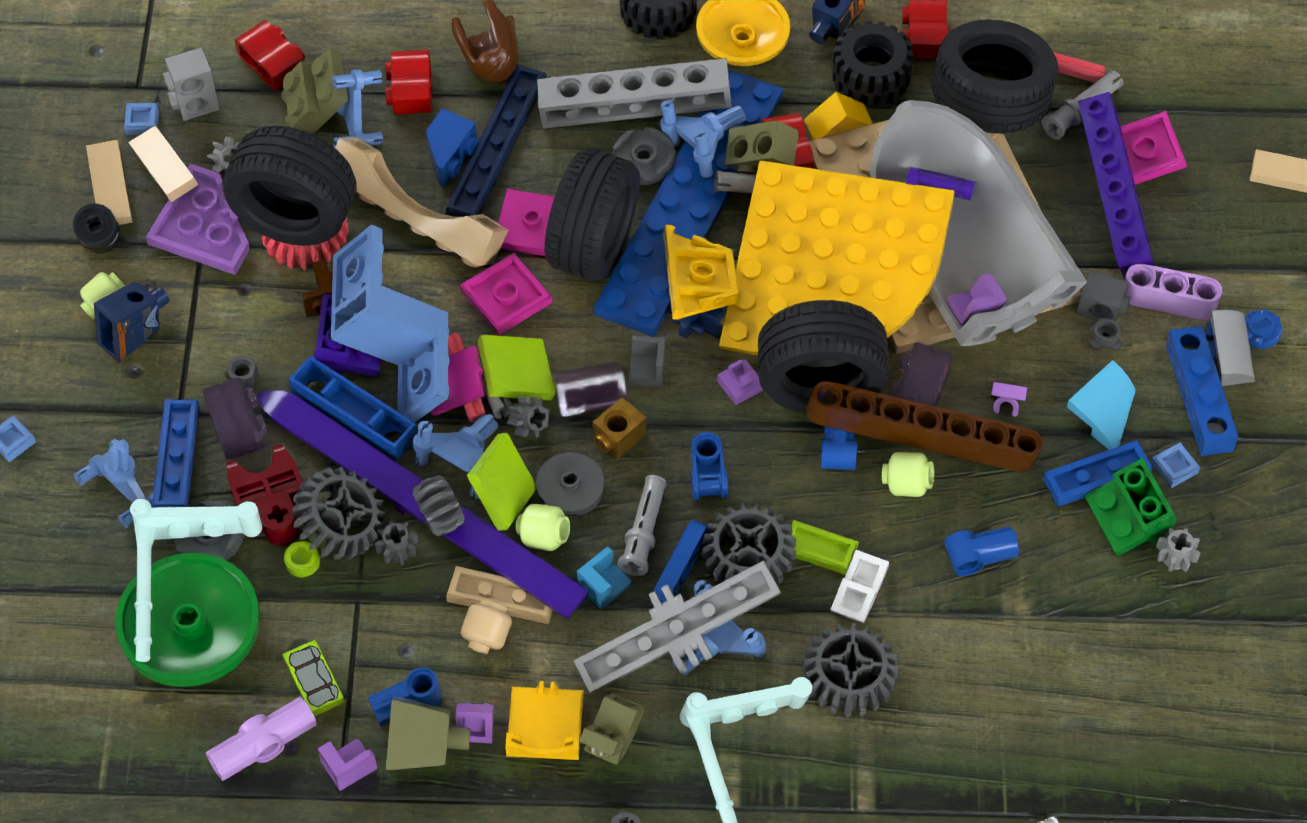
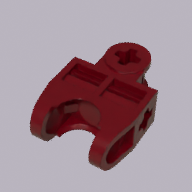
M282 444L273 446L272 463L269 468L260 473H251L245 470L242 465L238 466L236 459L226 462L229 487L235 506H239L247 501L255 503L260 515L262 529L268 542L275 546H287L293 543L299 535V528L293 527L294 522L297 520L296 516L291 514L292 508L296 505L293 499L299 492V486L303 481L295 461Z

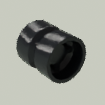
M96 203L85 205L74 216V233L88 251L97 254L107 253L119 243L121 236L120 225L111 210L104 205Z

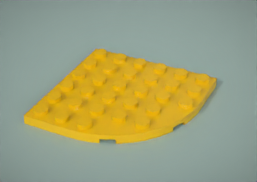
M759 161L735 270L738 297L736 304L727 306L719 343L720 350L758 356L759 333L774 314L789 306L815 300H836L861 306L872 312L884 325L887 338L891 336L914 315L916 308L923 301L924 297L928 295L933 286L943 256L955 196L954 190L921 185L915 186L896 181Z

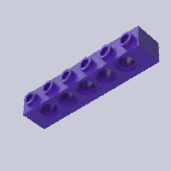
M1110 92L1080 100L1078 103L1117 264L1125 280L1126 273L1132 265L1147 264L1155 266L1118 113Z

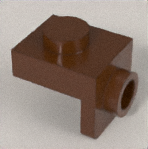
M326 259L313 262L318 290L302 294L307 317L320 315L323 295H332L333 271L329 272Z

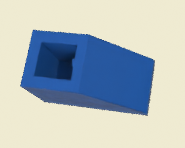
M442 108L427 128L426 136L428 151L439 185L445 187L452 177H457L462 168V162L468 154H473L479 139L476 136L475 122Z

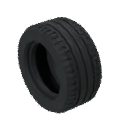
M976 20L962 24L952 30L940 43L932 79V92L939 105L947 106L964 115L986 133L1005 134L1018 132L1034 125L1048 112L1056 84L1058 62L1049 44L1030 29L1002 20ZM976 72H993L1007 76L1014 81L995 80L981 76Z
M276 125L254 130L240 140L222 180L225 199L230 209L242 222L261 235L275 241L299 246L317 245L337 235L346 219L357 190L356 178L350 164L331 144L306 131Z
M591 148L579 151L570 161L554 197L545 234V258L554 269L592 281L606 278L611 273L626 243L639 196L640 171L632 161Z
M815 300L789 306L774 314L759 333V383L764 392L775 403L784 408L806 413V406L814 386L819 382L830 381L880 393L889 378L888 344L885 327L872 312L849 302Z

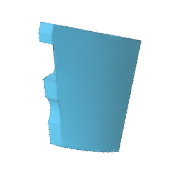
M1112 360L1068 400L1067 408L1092 427L1091 436L1110 450L1120 446L1136 390L1127 374Z

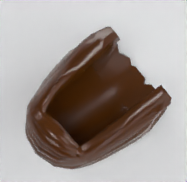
M485 0L483 5L492 27L490 30L483 31L479 35H472L467 39L460 19L455 17L451 22L452 32L466 62L476 76L487 82L498 83L509 78L517 66L518 43L515 20L512 15L505 17L493 0Z

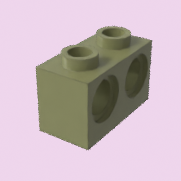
M778 120L730 128L725 165L737 170V173L754 175L757 173L759 161L794 166L799 131Z

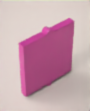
M475 345L449 355L448 385L450 390L448 399L431 410L433 416L485 396L482 380L484 369L480 366L478 347Z

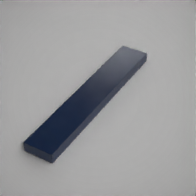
M517 64L445 208L446 215L465 217L482 213L538 99L537 79L547 78L545 72Z

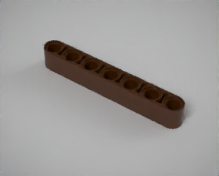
M830 381L819 382L814 386L806 406L808 419L818 425L1017 472L1028 471L1033 466L1043 447L1041 436L1029 428Z

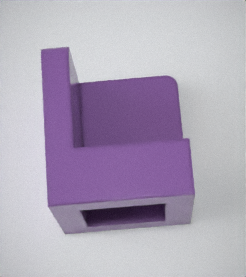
M985 274L979 277L969 293L950 295L947 303L960 324L965 325L974 314L1001 309L1007 298L993 275Z
M355 739L339 750H336L330 741L318 748L321 764L339 791L377 769L375 755L371 749L366 751L358 739Z

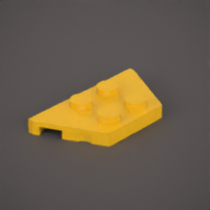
M665 224L663 238L672 319L678 320L736 304L738 287L732 249L720 244L710 243L705 238L693 235L692 240L675 234L676 227Z

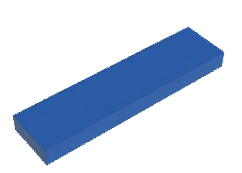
M165 399L152 508L189 507L200 410L199 400Z

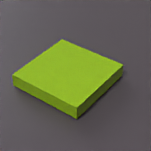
M481 335L477 343L489 397L518 398L519 396L552 400L556 393L543 339Z
M508 433L497 434L467 474L471 485L498 531L508 530L537 489L536 483Z

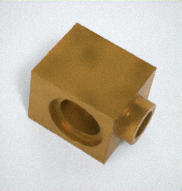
M623 397L593 421L594 443L602 452H609L617 460L646 436V417ZM613 429H622L623 431H621V432H613V431H611V430H613Z

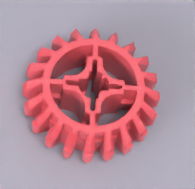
M347 216L337 235L317 245H290L275 241L264 235L261 236L262 244L267 249L270 258L276 257L279 265L287 262L291 270L296 265H301L305 272L307 265L324 259L330 264L331 255H334L341 249L340 247L346 245V236L349 232L348 223H346Z

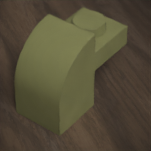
M614 693L605 696L594 724L585 727L579 742L586 744L583 751L617 765L625 755L637 731L645 707Z

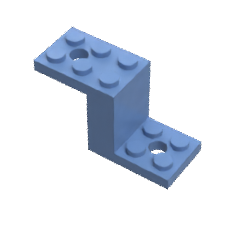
M370 225L333 255L331 340L398 365L397 412L415 423L448 399L450 390L448 385V366L450 362L448 356V338L450 334L448 312L381 286L383 282L382 255L384 252L382 229Z

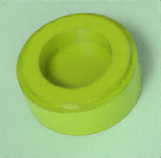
M298 541L286 549L284 562L287 571L291 575L300 578L308 577L319 568V552L317 548L309 550L310 542Z

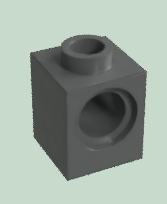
M1090 270L1076 314L1096 321L1104 318L1116 321L1119 314L1125 316L1131 299L1130 296L1125 295L1129 282Z

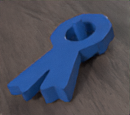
M1267 309L1250 311L1245 317L1250 346L1256 349L1272 347L1282 336L1280 318ZM1208 321L1206 322V339L1210 341L1214 339L1211 322ZM1213 341L1208 343L1213 360H1215L1216 352Z

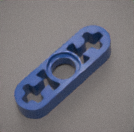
M693 519L689 522L654 589L662 603L667 601L661 587L668 584L674 596L679 594L703 548L702 539L705 534H708V525Z

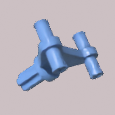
M361 69L351 70L350 74L332 76L334 89L347 88L348 101L337 113L344 116L350 135L334 137L333 141L336 142L334 143V148L339 138L357 137L370 146L383 144V140H380L383 139L381 131L366 134L362 132L361 89L364 88V85L381 84L382 79L379 78H382L380 70L362 72Z
M665 101L661 104L663 115L660 121L661 130L672 140L674 147L680 145L679 135L694 148V160L699 164L700 176L703 178L711 177L713 175L711 161L714 159L718 140L723 138L724 131L746 120V115L741 106H735L718 115L710 112L696 118L676 116L672 101Z
M487 414L482 415L471 427H463L458 432L432 433V423L428 425L429 421H421L418 424V434L413 438V449L416 451L414 462L415 464L419 462L418 466L427 465L429 463V453L433 452L469 473L484 453V441L498 428V423L494 420L493 415ZM471 485V490H470V495H471V497H473V496L475 495L474 498H475V499H479L477 493L475 492L473 486Z
M113 439L109 443L110 448L108 452L103 455L97 454L89 459L87 466L74 473L75 480L81 486L96 475L99 477L104 476L132 503L136 499H145L152 506L153 493L145 497L134 477L136 472L135 461L129 455V446L124 439L120 441ZM130 509L118 516L119 522L122 525L124 524L125 528L134 523Z
M704 580L696 582L694 586L695 596L711 589L713 586L707 584ZM732 620L703 635L713 657L718 653L754 655L756 658H761L766 653V641L761 633L752 628L746 629L743 632ZM700 648L695 650L699 661H703L705 658L702 656ZM685 655L682 659L688 671L682 674L688 675L695 667L692 666L688 656Z

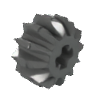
M443 476L429 477L413 488V496L419 510L434 535L448 534L464 523L465 517L458 500Z

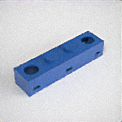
M1203 326L1170 330L1166 348L1200 456L1234 452L1238 434ZM1196 344L1197 349L1189 350L1183 346ZM1220 419L1225 432L1219 434L1211 432L1207 427V423H1218Z
M309 356L289 378L291 393L395 461H398L413 444V438L418 434L416 423L312 356ZM319 381L325 387L321 391V395L306 386L310 382ZM392 432L402 434L395 443L386 439V435Z

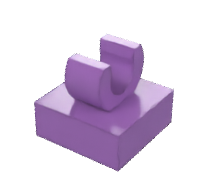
M746 359L736 361L729 365L728 369L717 374V382L735 406L763 391L759 383V376Z
M993 382L991 396L1000 397L993 404L994 413L999 414L1001 403L1009 402L1013 407L1012 416L1016 417L1019 413V404L1016 400L1025 401L1027 387Z
M457 703L456 727L471 728L470 742L492 743L493 705H489V703Z

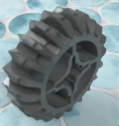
M328 467L320 473L315 472L307 481L305 480L299 486V492L294 496L293 502L296 505L292 508L291 514L298 517V519L294 522L293 527L303 529L304 532L300 535V540L308 538L312 542L309 550H314L317 547L321 548V557H326L332 553L335 561L340 560L343 556L349 560L353 559L357 554L362 555L369 550V546H373L378 541L377 530H383L384 528L381 521L386 513L378 510L382 506L383 500L374 498L373 495L376 493L377 488L368 489L366 486L367 478H362L360 481L356 479V470L350 471L347 475L343 467L336 468L334 471ZM330 492V497L327 501L317 503L319 493ZM354 523L360 524L358 534L347 536V530Z
M742 502L739 511H735L729 506L727 516L717 513L715 517L716 523L708 524V534H705L702 539L704 546L702 557L704 560H707L705 562L708 572H713V578L716 583L722 580L726 581L762 561L766 562L774 580L778 583L782 582L783 573H790L792 569L791 562L796 559V551L794 550L796 538L792 536L790 524H785L782 514L774 516L771 506L765 511H760L758 503L753 506V509H747V506ZM730 539L732 541V548L730 549V554L725 557L721 552V548L724 542ZM773 539L777 549L770 558L767 555L766 548L768 547V542Z
M839 622L836 625L835 633L826 627L822 634L823 638L818 636L813 638L812 647H808L805 651L806 659L802 663V670L805 673L803 677L812 684L810 697L819 696L818 704L820 708L830 703L832 714H835L841 708L845 709L844 713L848 718L852 710L857 709V712L862 717L866 713V706L876 712L879 709V701L883 703L888 702L890 698L889 692L895 691L896 679L899 677V669L896 666L898 657L897 654L891 653V642L882 643L883 635L881 632L871 636L868 625L863 628V631H859L854 622L850 625L849 630H845ZM846 650L841 655H832L836 652ZM860 652L867 655L869 658L862 656ZM849 660H852V668L854 669L851 680L849 679L848 671ZM831 681L839 683L842 686V688L833 684ZM861 684H870L865 688L856 689Z

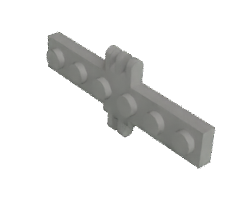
M762 561L686 602L681 594L674 596L668 584L661 587L667 599L663 603L656 591L651 592L649 597L654 607L649 610L652 620L574 660L589 693H593L668 653H670L681 674L688 671L682 659L683 656H688L693 667L700 664L695 650L699 648L706 661L712 658L713 655L703 637L704 634L782 594L766 562Z

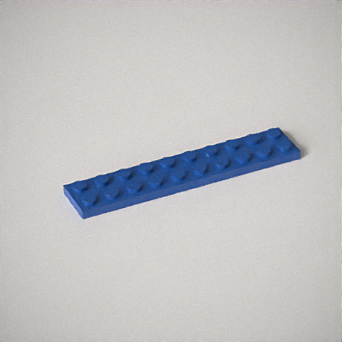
M728 69L732 108L741 106L746 115V120L734 127L762 123V119L771 118L783 96V88ZM730 108L701 111L699 117L710 112L718 115ZM729 129L724 131L723 138L718 140L714 159L711 161L713 175L708 178L700 176L699 164L694 160V148L688 142H684L675 159V163L667 173L594 307V315L651 337L656 336L671 304L663 238L665 224L676 227L675 234L692 240L693 235H697L707 240L731 192L715 191L714 181L718 179L715 176L716 171L737 173V170L725 165Z

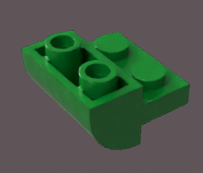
M1143 458L1113 473L1114 480L1084 495L1117 556L1148 540L1151 544L1155 543L1159 537H1164L1168 529L1173 528L1176 523L1174 512Z

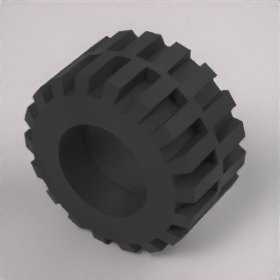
M620 0L621 18H624L625 25L632 27V31L636 34L644 33L646 38L657 36V39H663L666 35L671 38L676 36L677 31L684 32L687 30V25L693 23L697 12V0Z
M865 21V25L856 23L852 25V30L845 29L842 32V37H838L836 40V46L834 47L832 79L835 81L836 89L843 91L842 94L866 103V106L873 107V103L883 106L887 104V100L891 102L896 101L898 94L903 95L910 82L913 51L911 42L906 41L907 36L903 32L898 33L897 27L893 25L887 27L885 22L880 21L878 24H872V21ZM874 61L881 63L882 65L869 66L863 64L862 62Z

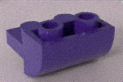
M324 294L321 303L314 358L342 375L343 371L377 377L380 369V358L331 340L332 295Z

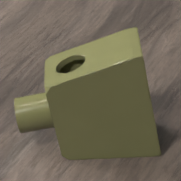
M393 696L386 770L445 765L447 749L469 750L471 728L449 727L450 710Z

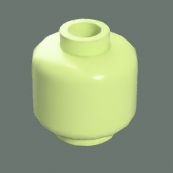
M100 272L80 290V295L84 300L80 306L94 320V303L125 287V284L113 272L109 275Z
M893 453L889 463L883 464L882 482L883 484H888L889 490L894 496H923L927 489L933 487V462L928 461L924 453Z
M530 504L524 513L518 516L516 532L520 535L521 541L526 547L553 551L567 541L570 533V521L560 507Z

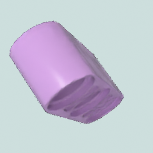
M1147 264L1132 265L1125 277V281L1129 282L1125 295L1131 297L1130 305L1199 320L1211 318L1212 311L1217 310L1222 295V286L1213 278Z

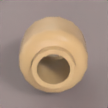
M481 599L480 604H472L468 609L461 628L462 637L470 641L467 648L488 655L489 649L500 650L504 646L512 624L511 617L506 614L508 609Z

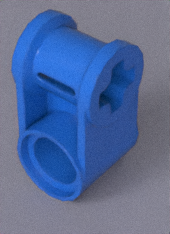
M711 432L700 433L694 437L691 446L693 501L699 500L700 497L721 495L723 499L728 498L726 467H724L721 439ZM710 451L713 455L703 456L700 452Z

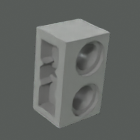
M202 47L165 58L168 72L162 74L168 91H171L167 95L173 111L179 109L183 121L220 110L211 69Z

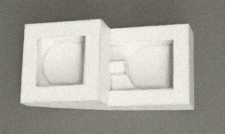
M856 550L847 574L842 579L830 611L864 624L889 567V562Z

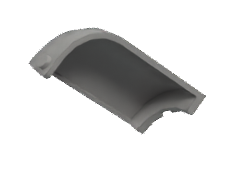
M908 100L902 102L896 108V112L888 120L875 143L870 165L871 178L906 183L911 166L977 181L975 193L972 194L971 201L954 197L942 260L936 279L928 293L960 346H972L995 341L997 333L1010 328L1016 333L1037 322L1035 315L1044 311L1052 305L1055 309L1059 308L1087 283L1004 153L985 131L964 115L947 106L932 102ZM992 274L1005 294L1006 302L1001 309L974 314L965 325H961L947 303V299L950 295L969 293L981 275Z

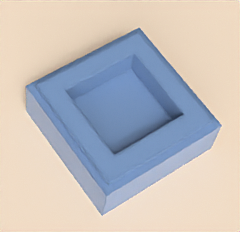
M126 103L125 134L141 135L155 125L158 128L160 111L158 103Z
M14 415L0 425V454L8 462L36 443L35 437Z
M1180 442L1155 455L1151 460L1152 466L1170 488L1193 477L1200 470V466Z

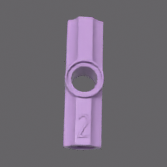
M298 697L268 716L259 714L251 717L241 725L236 735L205 753L217 776L224 781L256 761L258 763H265L272 760L282 752L286 743L316 726L317 722L305 700Z

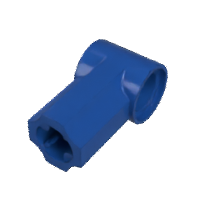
M824 426V438H822L821 469L855 470L857 440H854V433Z
M1010 526L974 534L970 530H963L953 533L944 541L957 576L972 575L980 571L984 565L1016 558L1020 552L1016 533Z
M421 667L411 671L405 681L369 696L368 700L380 727H383L390 723L393 696L437 707L441 704L443 696L436 674L428 668ZM422 687H431L426 693H417Z

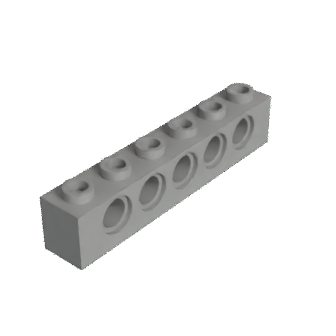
M727 58L537 79L538 109L543 129L663 116L661 104L665 101H672L674 103L675 114L732 108Z

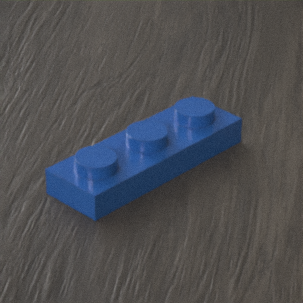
M1136 440L1044 472L1043 481L1057 507L1085 498L1084 495L1114 480L1113 473L1141 458L1144 459L1150 471H1152L1153 467Z

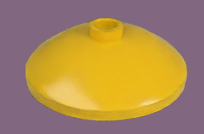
M708 0L699 11L696 33L703 49L713 58H727V64L753 66L771 60L784 49L790 35V20L786 10L777 0Z

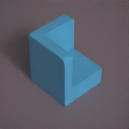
M609 547L603 549L577 570L578 584L589 591L587 597L601 610L631 586V580L613 563V551Z

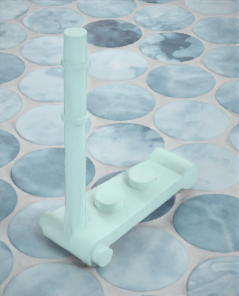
M136 499L131 504L130 512L134 521L137 542L136 637L134 638L137 661L147 662L150 660V645L152 644V638L150 637L152 610L151 548L154 540L199 536L218 537L224 534L243 533L247 537H255L261 533L263 528L255 503L247 501L239 506L152 508L149 501Z
M798 677L790 685L707 700L706 696L699 692H694L688 696L680 713V721L684 726L690 727L697 742L717 804L716 810L719 811L723 823H738L733 809L734 803L730 800L713 748L710 724L720 721L724 724L733 723L741 720L745 715L757 713V716H766L775 713L778 708L784 706L799 709L805 704L812 692V684L808 679Z

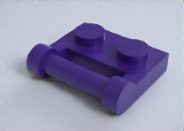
M910 166L906 184L954 190V197L971 201L972 194L975 193L977 181Z

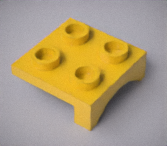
M540 681L537 688L512 687L509 725L505 744L506 756L579 760L584 690L559 689L555 682H551L550 688L544 687V681Z

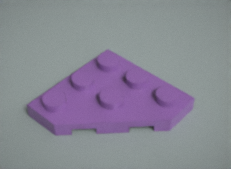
M190 163L188 170L198 185L172 202L168 199L146 236L147 244L236 275L250 251L245 233H243L238 217L230 209L225 199L220 174Z

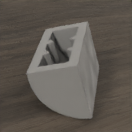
M1235 310L1212 311L1211 327L1221 385L1228 386L1255 382L1245 315Z

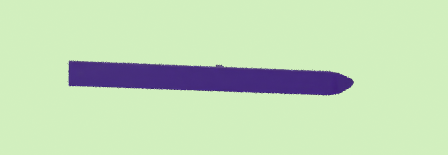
M281 390L264 391L256 396L265 414L276 424L340 467H343L347 472L356 470V478L359 480L367 478V485L371 488H377V492L391 500L399 513L404 515L408 512L427 525L413 496V488L423 481L422 479L296 395ZM461 505L460 507L465 517L464 523L457 527L456 530L442 535L566 619L573 614L589 595L588 590Z

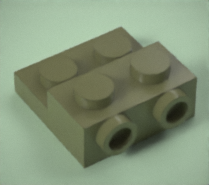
M328 47L320 57L314 60L312 65L300 61L291 72L286 74L283 79L284 90L281 92V97L287 103L288 115L285 117V121L289 127L314 134L348 101L347 88L334 89L332 85L333 75H344L340 50Z

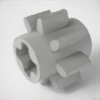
M228 136L225 137L222 144L214 141L212 143L215 147L213 153L207 155L215 163L212 168L214 172L218 173L224 168L225 174L231 159H227L226 162L224 157L225 155H230V152L234 154L239 144L237 142L233 146V138Z
M1169 528L1166 538L1159 537L1156 547L1161 551H1159L1157 561H1163L1170 572L1173 569H1182L1187 572L1190 561L1193 563L1198 562L1200 552L1195 549L1199 544V538L1193 539L1192 535L1188 533L1187 528L1176 531Z

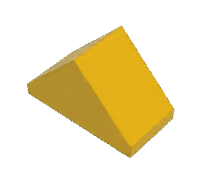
M838 92L831 95L804 119V124L811 140L873 124L864 103Z

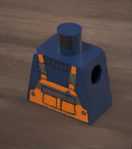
M815 0L812 6L813 28L809 32V37L818 44H824L829 36L836 40L838 37H842V32L847 28L850 29L865 9V0Z

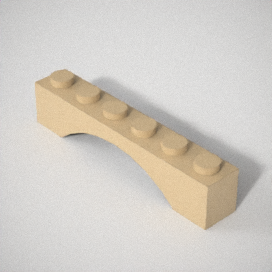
M357 137L339 138L335 149L350 164L357 182L356 192L360 194L359 198L372 205H379L385 209L384 213L387 216L410 224V229L413 232L431 237L436 241V246L445 251L457 253L462 257L461 261L468 266L479 268V266L494 263L509 231L507 228L484 214L452 217L436 213L421 206L397 184L379 150Z

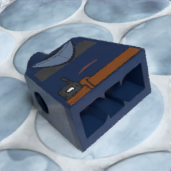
M132 282L95 302L94 313L97 344L120 363L158 331L159 309L170 301L165 290L157 286L148 292L139 283Z

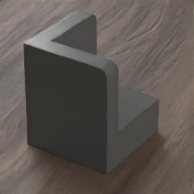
M633 335L629 385L663 387L666 338Z

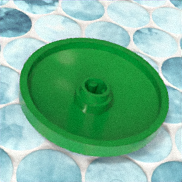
M204 553L176 554L151 564L152 610L150 637L152 638V644L150 645L149 661L139 662L136 660L134 638L136 637L135 603L137 575L124 590L116 610V634L128 662L148 679L175 687L202 685L228 674L249 654L256 641L260 627L259 604L255 590L248 578L230 562Z

